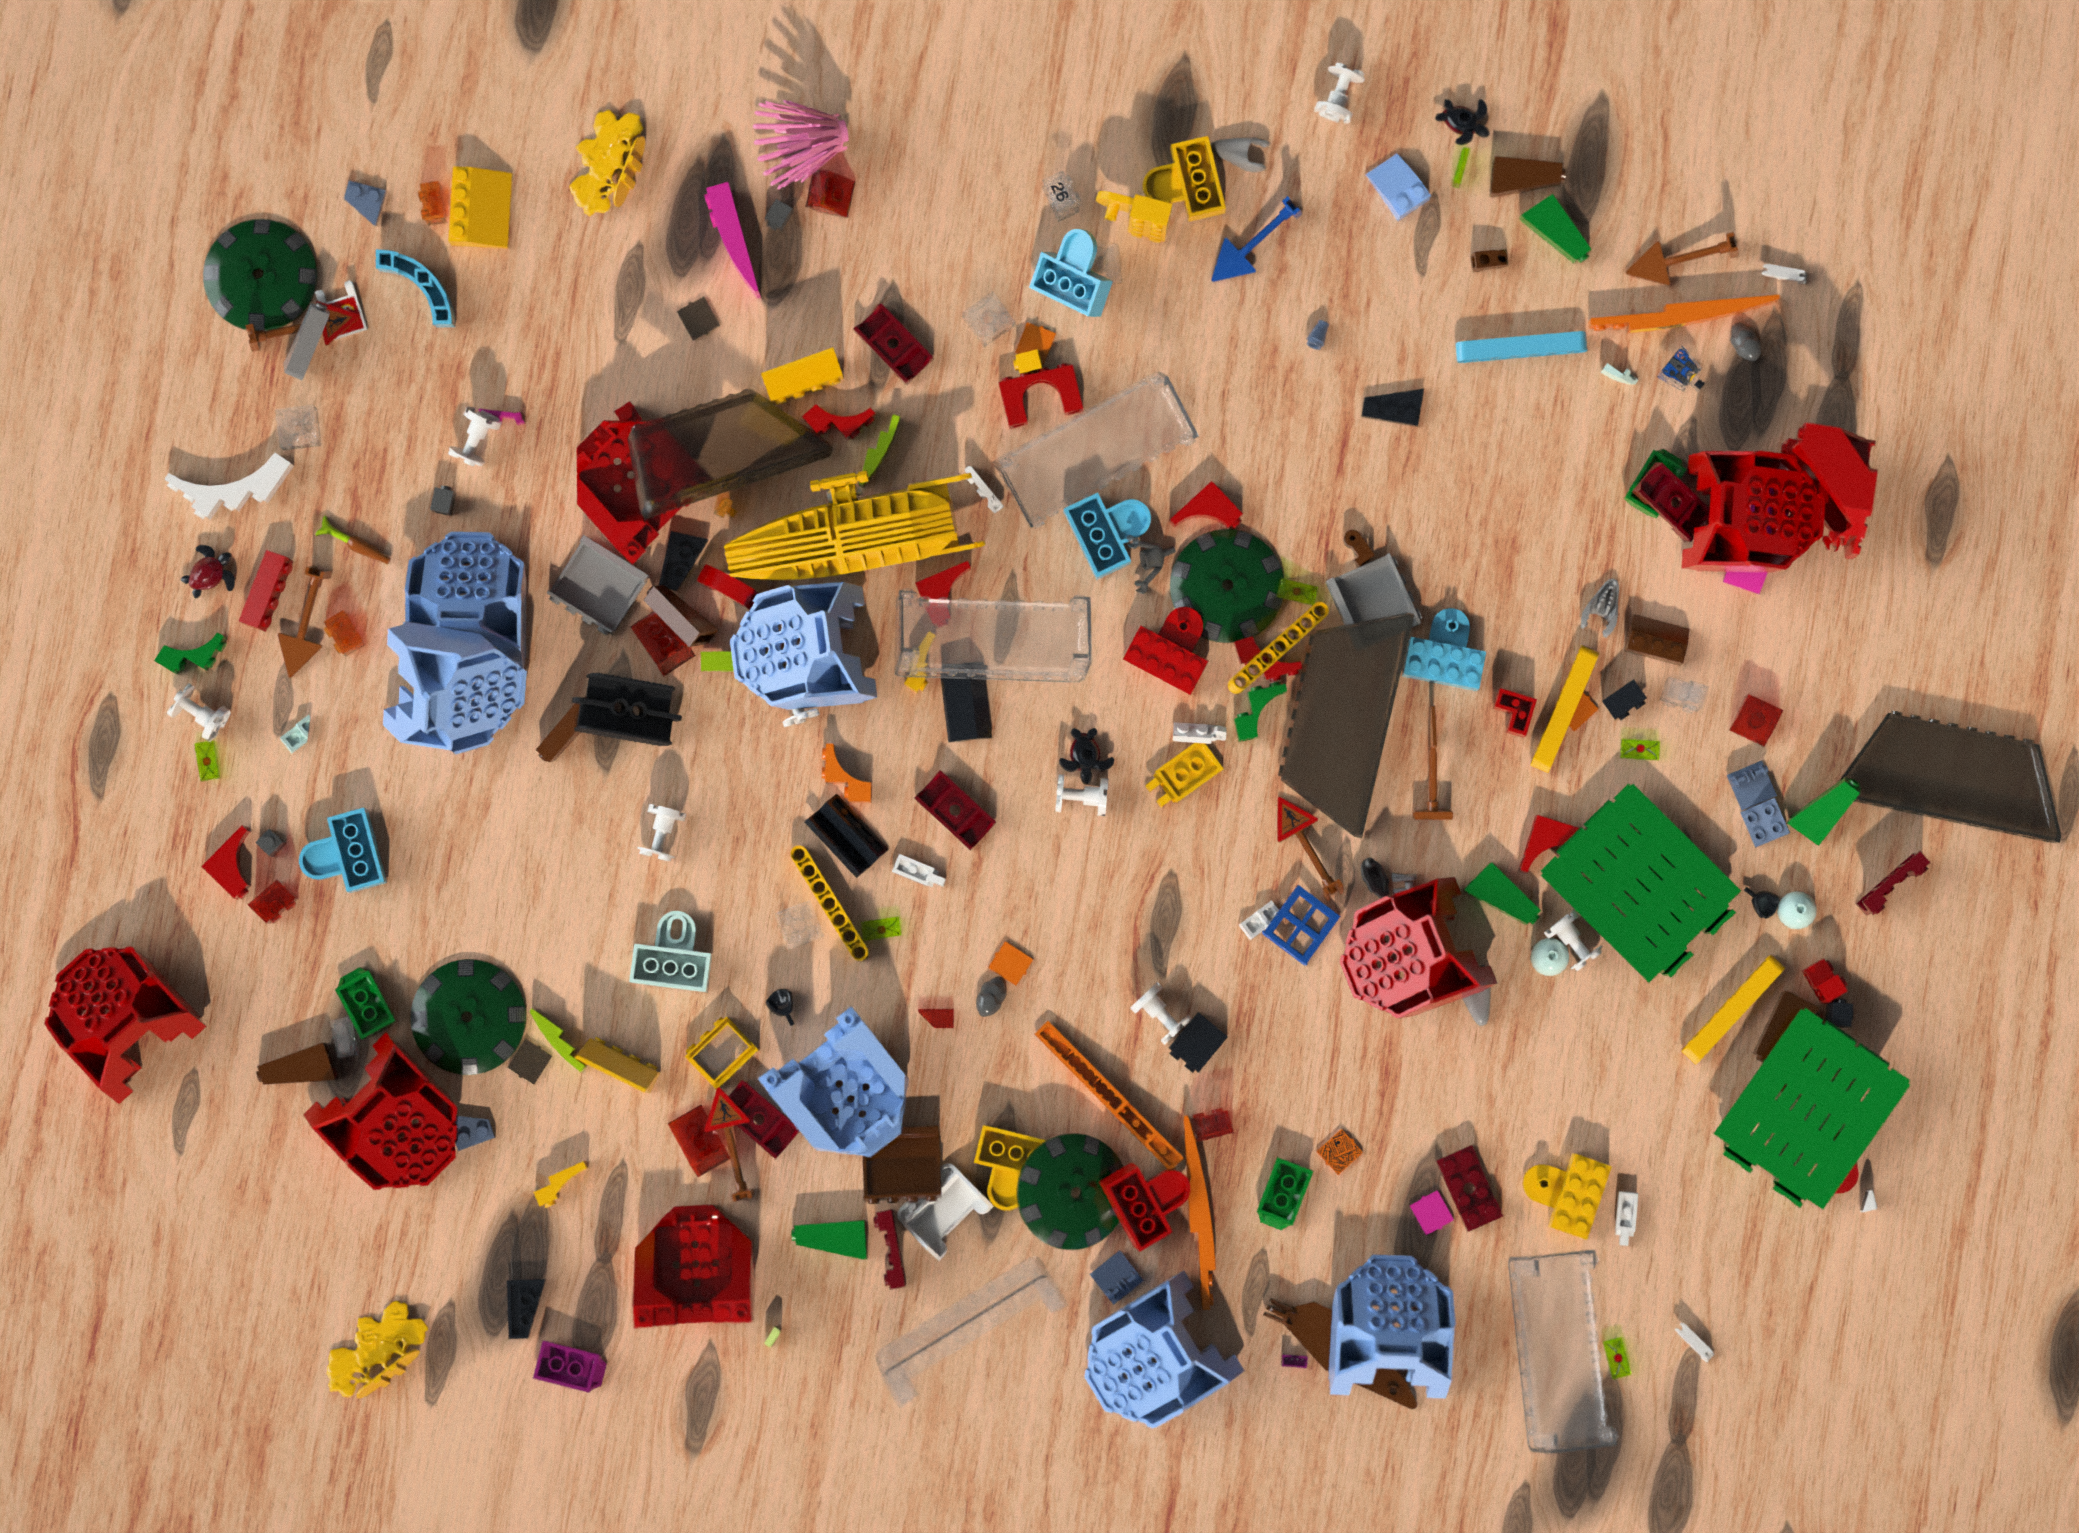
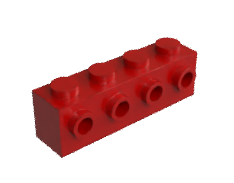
M266 550L239 622L264 632L267 631V628L271 625L274 610L278 607L281 592L285 589L288 574L292 571L294 561L286 556Z

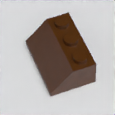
M1634 614L1624 651L1680 666L1684 662L1688 646L1689 628Z

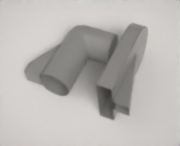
M1392 873L1393 882L1406 881L1405 888L1393 889V894L1413 888V882L1408 880L1417 879V874L1404 875Z

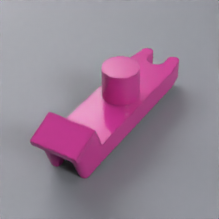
M479 409V412L483 410L500 419L499 421H502L503 418L515 419L517 425L525 424L521 412L511 413Z

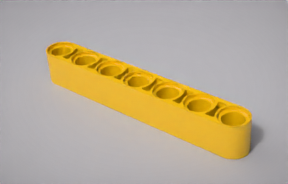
M1317 602L1229 680V690L1234 694L1244 691L1328 615V606L1324 602ZM1315 609L1320 611L1321 616L1315 613ZM1302 621L1307 623L1308 628L1302 625ZM1288 633H1292L1295 639H1291ZM1275 644L1279 645L1282 651L1277 650ZM1262 656L1268 659V663L1263 661ZM1249 668L1255 671V675L1250 673ZM1236 680L1242 683V687L1236 684Z
M1581 645L1530 766L1547 773L1549 772L1600 652Z
M795 846L792 848L790 856L851 956L856 961H865L869 956V950L809 852L803 846ZM799 849L805 852V856L801 860H797L794 857L795 852ZM807 866L814 867L815 872L812 876L805 875L804 870ZM816 883H824L825 889L823 892L815 891L814 886ZM829 898L835 901V906L831 909H827L824 905L825 901ZM843 915L845 917L844 924H835V917ZM848 931L855 933V939L851 942L845 940V934ZM859 947L865 949V955L862 958L855 956V950Z
M1769 955L1685 1045L1681 1052L1694 1064H1697L1783 972L1785 967L1775 957Z

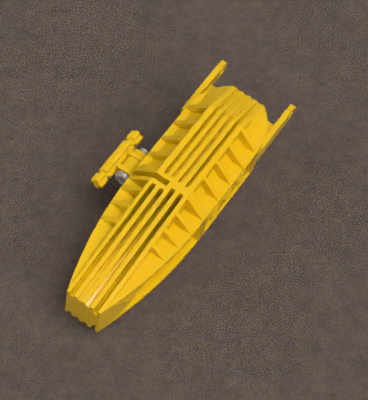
M867 470L859 471L858 474L854 472L822 478L821 481L819 479L810 481L812 492L821 491V488L823 490L830 489L827 490L829 503L779 517L728 541L724 548L728 570L731 572L730 576L770 580L820 578L911 562L931 556L985 546V541L959 545L953 502L949 496L947 483L970 479L972 475L971 473L911 483L905 489L858 497V495H862L861 487L856 488L855 484L858 481L860 483L869 481Z

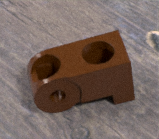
M1507 250L1477 251L1470 256L1473 273L1509 266Z
M1349 530L1345 533L1344 544L1356 555L1357 558L1354 560V563L1358 568L1374 558L1375 554L1358 531Z

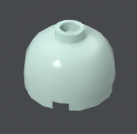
M1800 891L1787 893L1781 899L1777 908L1779 920L1788 928L1797 930L1808 927L1814 921L1817 913V907L1812 897Z
M1545 938L1533 946L1530 960L1533 968L1538 973L1545 976H1554L1566 969L1569 963V952L1562 941L1556 938Z

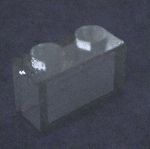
M350 1017L331 1020L329 1023L331 1024L332 1035H334L333 1039H335L334 1042L336 1043L334 1046H336L337 1057L343 1059L359 1055L353 1023Z

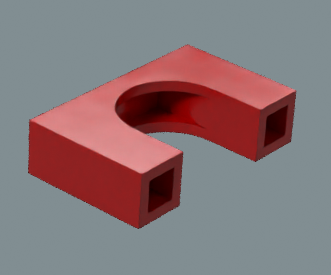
M1059 364L1057 368L1051 370L1049 367L1038 370L1039 373L1034 374L1025 372L1020 374L1018 378L1009 376L1002 378V381L998 382L1009 429L1028 425L1023 397L1025 392L1035 384H1048L1057 390L1065 416L1083 412L1073 364Z

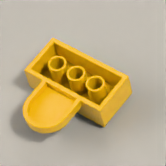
M1208 136L1171 144L1170 150L1174 163L1151 169L1143 179L1142 189L1145 197L1171 204L1183 201L1188 222L1225 214L1226 212Z
M1099 191L1097 193L1096 201L1107 207L1105 219L1116 221L1119 210L1130 213L1128 232L1131 233V236L1136 238L1148 237L1150 241L1155 243L1165 242L1173 204L1137 194L1132 198L1108 191Z
M983 1125L974 1163L993 1167L987 1192L989 1200L995 1207L1001 1210H1013L1018 1207L1016 1192L1020 1171L1029 1155L1046 1140Z
M1572 1153L1567 1171L1545 1164H1538L1529 1168L1523 1177V1190L1531 1200L1554 1208L1548 1227L1587 1240L1612 1166Z

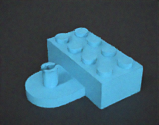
M1074 229L1064 236L1058 254L1054 252H1041L1029 288L1088 317H1101L1113 281L1091 271L1097 254V243L1094 236L1087 230Z
M1098 493L1063 509V513L1096 580L1131 564V559L1123 545L1130 542L1126 537L1128 535L1136 538L1146 533L1151 523L1150 511L1141 501L1134 499L1125 500L1106 509Z
M1454 608L1440 611L1432 621L1428 640L1410 637L1402 677L1472 691L1479 690L1486 651L1466 648L1470 623L1462 611Z
M366 808L328 817L327 821L332 836L307 844L299 855V866L306 876L316 880H323L342 874L348 893L387 883L369 812Z

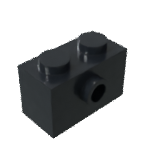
M1633 679L1602 702L1615 720L1619 718L1621 721L1630 715L1628 712L1630 709L1635 707L1637 710L1646 704L1644 700L1647 697L1635 679Z
M1833 999L1832 1002L1827 1003L1825 1022L1828 1020L1840 1028L1851 1027L1854 1016L1853 1004L1848 1003L1847 999Z

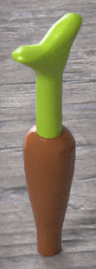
M327 516L323 517L322 528L317 530L315 536L330 534L347 543L348 548L356 553L381 561L387 565L390 563L391 558L384 555L370 543L358 536L350 537L335 529L329 523Z

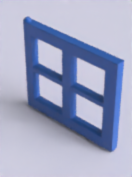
M1297 885L1267 928L1262 931V934L1301 964L1307 966V962L1341 916L1300 885ZM1299 896L1312 905L1302 920L1289 911ZM1316 909L1329 917L1319 933L1306 924ZM1283 918H1286L1296 926V929L1286 942L1273 933ZM1301 930L1314 939L1304 954H1301L1291 946Z

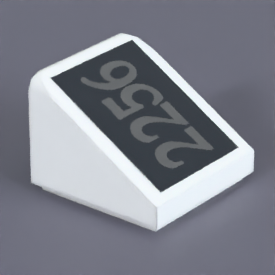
M1872 1190L1865 1191L1860 1212H1867L1878 1208Z

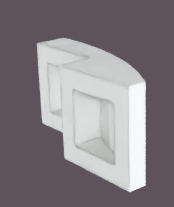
M1271 900L1240 923L1239 926L1249 940H1251L1267 928L1279 909Z

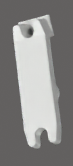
M1772 264L1763 265V268H1766L1768 271H1763L1762 275L1796 281L1798 284H1806L1807 273L1804 270Z
M1680 1323L1682 1330L1675 1328V1331L1707 1363L1715 1355L1713 1351L1687 1325Z

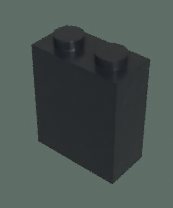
M1198 1012L1168 1048L1171 1050L1169 1054L1177 1061L1181 1058L1186 1063L1184 1066L1190 1072L1194 1073L1196 1071L1199 1073L1228 1036Z

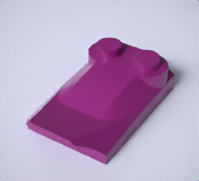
M543 1340L533 1379L589 1393L593 1389L601 1387L607 1364L599 1354Z

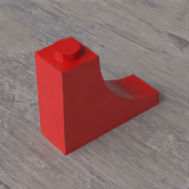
M1211 481L1179 510L1169 522L1175 528L1178 524L1188 519L1209 518L1229 529L1231 527L1236 528L1242 522L1241 517L1243 513Z
M968 561L915 582L933 627L938 626V628L949 624L948 621L951 620L948 611L949 594L955 582L963 574L971 570Z
M1536 815L1519 871L1527 873L1538 855L1550 848L1561 847L1579 828Z
M243 825L201 866L226 892L237 900L244 898L249 893L248 888L251 886L246 881L240 866L241 848L244 840L251 832Z

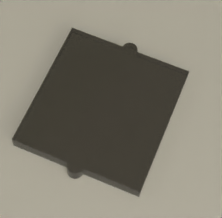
M705 297L693 303L689 302V305L677 311L692 340L704 334L708 335V332L720 326Z
M525 1039L507 1068L517 1073L519 1078L523 1077L535 1085L553 1056L542 1050L541 1046H536Z

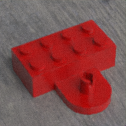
M1179 607L1170 612L1159 633L1140 625L1123 660L1191 695L1209 660L1192 652L1203 632L1202 617L1196 610L1190 607Z
M1132 1162L1099 1181L1131 1244L1139 1252L1173 1232L1165 1215L1183 1205L1189 1198L1191 1191L1188 1178L1178 1170L1166 1169L1145 1180L1139 1167Z

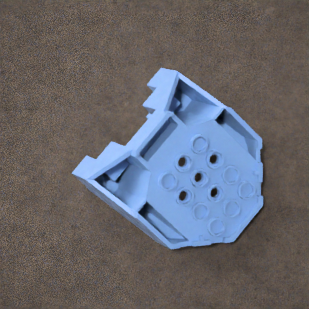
M450 532L445 535V539L439 543H433L424 550L423 554L418 557L414 556L409 560L405 583V621L481 634L524 668L526 658L527 596L524 562L512 555V552L505 545L497 542L490 532Z
M846 582L799 586L786 585L756 594L753 606L750 611L746 612L740 622L741 627L736 635L733 634L730 640L735 679L744 683L748 689L766 700L769 705L787 710L858 704L878 698L875 679L862 676L860 657L844 654L842 650L840 628L854 629L853 621L855 618L853 609L865 605L863 588L861 586ZM780 624H782L781 631L778 630ZM800 638V644L797 645V640ZM782 643H784V648H783V650L781 649V644H782ZM768 647L769 651L765 654V649ZM784 662H787L786 668L783 667Z
M407 621L403 622V625L388 628L387 645L399 656L398 673L414 688L413 695L405 686H400L399 704L384 709L383 726L400 743L451 750L454 754L487 746L494 740L493 735L499 728L502 730L512 719L510 715L516 708L520 709L524 705L527 671L481 634Z
M850 1007L836 1018L839 1023L824 1034L828 1041L799 1063L792 1059L779 1070L775 1067L771 1068L759 1078V1081L817 1151L872 1157L902 1133L909 1078L858 1013ZM842 1081V1087H836V1082ZM864 1084H869L870 1086L867 1091L863 1090ZM854 1096V1101L849 1103L847 1098ZM835 1107L839 1109V1113L836 1115L832 1113V1109ZM865 1111V1117H859V1112Z
M1373 1254L1363 1266L1358 1267L1350 1274L1347 1280L1341 1282L1335 1291L1332 1306L1328 1375L1330 1394L1350 1395L1353 1383L1372 1384L1377 1368L1408 1369L1405 1377L1406 1382H1411V1385L1426 1386L1427 1398H1446L1452 1380L1454 1328L1456 1325L1453 1290L1441 1284L1433 1273L1427 1268H1422L1412 1256ZM1395 1289L1398 1293L1394 1294L1391 1290ZM1372 1306H1378L1379 1310L1373 1309ZM1396 1306L1399 1310H1393L1392 1307ZM1416 1307L1418 1311H1413L1411 1308ZM1398 1323L1400 1327H1394L1393 1324Z
M1185 1271L1164 1281L1106 1317L1092 1328L1093 1338L1092 1344L1089 1346L1087 1358L1089 1362L1088 1368L1085 1371V1379L1105 1411L1121 1414L1126 1419L1134 1422L1140 1421L1147 1424L1148 1427L1155 1428L1183 1413L1244 1372L1235 1354L1223 1360L1215 1345L1212 1346L1211 1344L1199 1352L1182 1324L1181 1320L1194 1312L1184 1295L1194 1287ZM1127 1348L1132 1350V1354L1128 1353ZM1152 1357L1156 1358L1157 1363L1152 1361ZM1138 1365L1142 1367V1371L1137 1368ZM1123 1373L1127 1374L1128 1379L1123 1377ZM1148 1382L1153 1385V1388L1148 1386Z

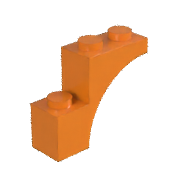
M826 743V748H822V760H826L825 767H822V779H825L826 783L848 784V787L844 788V798H848L849 803H872V783L860 781L848 775L837 761L834 744Z

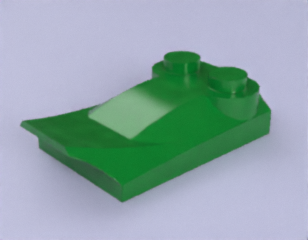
M1665 449L1652 451L1624 497L1631 506L1654 518H1657L1659 514L1649 504L1642 502L1632 491L1655 463H1663L1676 477L1682 478L1687 470L1683 467L1682 460Z
M359 967L340 978L339 985L335 991L361 1040L372 1037L397 1022L394 1013L390 1010L369 970L367 971Z
M1277 1157L1257 1208L1260 1223L1281 1231L1288 1226H1293L1314 1171Z

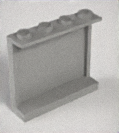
M583 535L580 539V545L552 589L547 591V594L550 596V601L557 605L562 603L567 606L565 610L575 615L578 613L583 616L581 620L591 625L594 623L599 626L597 630L607 635L610 633L614 635L650 577Z
M1390 553L1326 581L1328 590L1356 652L1421 623V613L1418 608H1414L1412 603L1414 601L1413 595L1410 591L1407 592L1404 586L1406 580L1402 573L1399 574L1396 568L1399 566L1395 556L1391 557Z

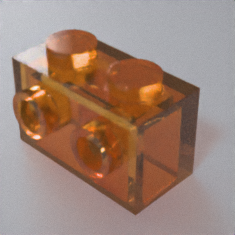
M439 181L421 183L418 197L419 201L423 203V209H421L422 220H425L428 226L447 223L441 184Z
M344 610L324 621L326 627L323 629L329 638L333 637L336 642L333 645L339 654L342 653L344 656H348L366 645Z

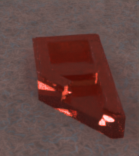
M918 1009V1012L934 1028H954V1009Z

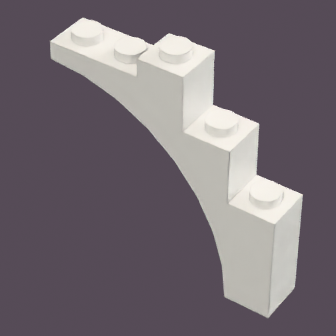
M274 453L266 464L253 474L225 485L208 486L193 484L181 480L170 473L167 474L165 480L169 482L167 485L175 492L181 490L184 492L183 497L190 502L195 500L191 506L196 510L194 514L203 520L205 517L211 520L223 501V506L231 511L234 509L240 511L252 493L251 497L261 503L264 500L266 503H269L294 465L277 453Z

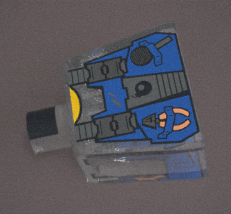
M1683 346L1678 349L1656 376L1683 392L1689 385L1699 391L1705 384L1697 376L1702 367Z

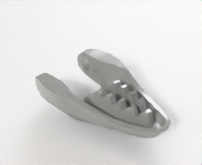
M1253 137L1217 140L1210 144L1212 153L1245 171L1261 172L1266 169L1263 163L1249 162L1247 157L1251 143L1266 148L1270 145V142Z
M1609 579L1587 604L1582 613L1580 628L1584 629L1588 626L1587 620L1590 614H1597L1604 617L1608 622L1606 629L1602 632L1603 637L1607 638L1614 630L1618 618L1619 584L1617 580Z
M1491 987L1463 998L1471 1016L1479 1026L1486 1025L1489 1019Z

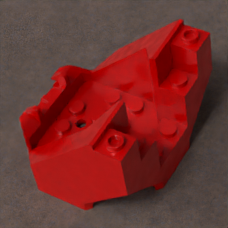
M603 420L576 447L577 505L632 565L646 552V547L659 535V530L684 505L688 507L699 495L702 496L715 483L712 476L658 420ZM615 458L621 459V463L619 465H616L614 463ZM647 458L648 464L643 465L641 459ZM633 471L635 476L629 478L627 476L628 472ZM615 485L621 486V490L619 492H616L614 490ZM647 485L648 491L643 492L641 486Z
M1805 422L1802 427H1799L1797 439L1788 438L1785 443H1782L1781 453L1794 455L1802 470H1805L1813 480V485L1825 496L1824 526L1829 530V534L1822 537V542L1825 545L1826 551L1830 550V545L1835 548L1834 552H1836L1839 546L1842 545V547L1844 546L1845 559H1854L1860 555L1861 546L1859 543H1862L1868 528V524H1865L1866 517H1871L1878 469L1871 468L1869 460L1871 447L1875 446L1876 441L1866 439L1839 427Z
M1761 450L1702 451L1691 454L1688 459V474L1698 475L1697 490L1702 491V496L1711 495L1709 525L1694 528L1693 547L1683 549L1681 568L1713 572H1777L1786 570L1815 541H1818L1823 536L1825 496L1813 485V480L1805 470H1802L1794 455ZM1770 488L1774 490L1773 495L1769 493ZM1751 505L1755 506L1754 512H1752L1750 509ZM1768 507L1772 508V514L1768 513ZM1786 509L1790 512L1789 516L1785 515ZM1767 526L1771 528V533L1767 532Z
M1455 877L1432 880L1399 893L1385 896L1355 911L1353 917L1355 920L1345 942L1347 945L1344 954H1341L1339 961L1354 998L1369 1003L1370 1006L1386 1011L1399 1019L1421 1014L1477 994L1498 984L1491 966L1479 967L1472 949L1457 951L1445 923L1455 920L1454 915L1458 914L1452 899L1462 895ZM1387 935L1390 937L1389 943L1385 940ZM1409 946L1412 947V953L1408 952ZM1394 953L1397 955L1396 961L1392 957ZM1378 961H1381L1382 963L1381 968L1377 966ZM1401 971L1404 973L1403 979L1400 977Z
M132 946L125 947V949L109 947L102 948V950H94L90 948L80 953L56 975V989L51 994L49 1002L50 1012L44 1022V1025L59 1047L69 1055L102 1092L118 1104L134 1092L127 1081L142 1068L124 1052L147 1031L150 1030L166 1043L168 1040L172 1042L182 1032L193 1039L207 1027L199 1014L153 964Z
M385 1032L372 1045L377 1055L364 1067L371 1080L349 1102L345 1098L340 1099L335 1096L324 1107L316 1101L303 1115L310 1127L339 1156L347 1167L373 1190H382V1188L393 1187V1189L407 1188L411 1185L428 1186L456 1158L457 1106L420 1064ZM414 1118H418V1122L416 1124L412 1123V1120ZM390 1120L391 1125L385 1126V1122ZM400 1132L405 1133V1135L402 1138L398 1137V1134ZM418 1144L416 1149H411V1146ZM390 1146L391 1149L385 1152L384 1148Z
M713 1204L674 1206L635 1247L632 1298L633 1328H653L655 1326H673L687 1323H751L754 1321V1242ZM693 1241H698L699 1246L697 1248L692 1247L691 1243ZM713 1259H717L719 1261L718 1266L714 1267L712 1265ZM698 1260L700 1263L699 1267H693L692 1262ZM675 1261L680 1262V1267L677 1269L673 1267ZM694 1280L700 1281L699 1287L693 1285Z

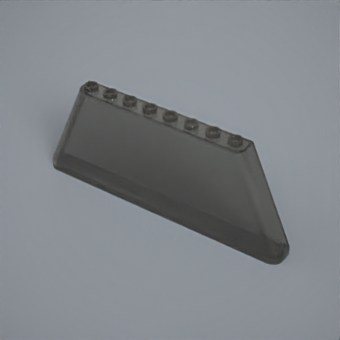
M745 389L736 394H729L721 399L698 404L690 409L685 408L680 412L667 414L662 418H654L649 422L636 424L631 428L628 437L640 510L645 519L828 458L833 451V447L827 440L753 389Z
M1408 612L1317 630L1315 634L1310 635L1308 645H1311L1312 648L1310 653H1306L1304 664L1308 665L1306 672L1302 671L1300 682L1303 683L1302 690L1297 691L1295 700L1299 702L1298 708H1293L1291 720H1294L1293 728L1289 727L1287 739H1290L1289 746L1284 747L1282 757L1286 759L1284 765H1280L1278 776H1281L1283 783L1356 838L1362 839L1414 619V614Z
M1891 711V713L1885 715L1837 781L1839 782L1847 777L1848 779H1855L1860 784L1861 792L1854 802L2049 843H2060L2061 831L2040 745L2034 744V740L2023 738L2020 741L2015 740V736L2004 734V737L1996 736L1997 733L1986 730L1985 733L1977 732L1978 729L1974 727L1963 729L1958 728L1959 725L1955 723L1944 725L1940 724V721L1936 719L1925 721L1921 720V716L1910 715L1906 717L1902 716V712Z

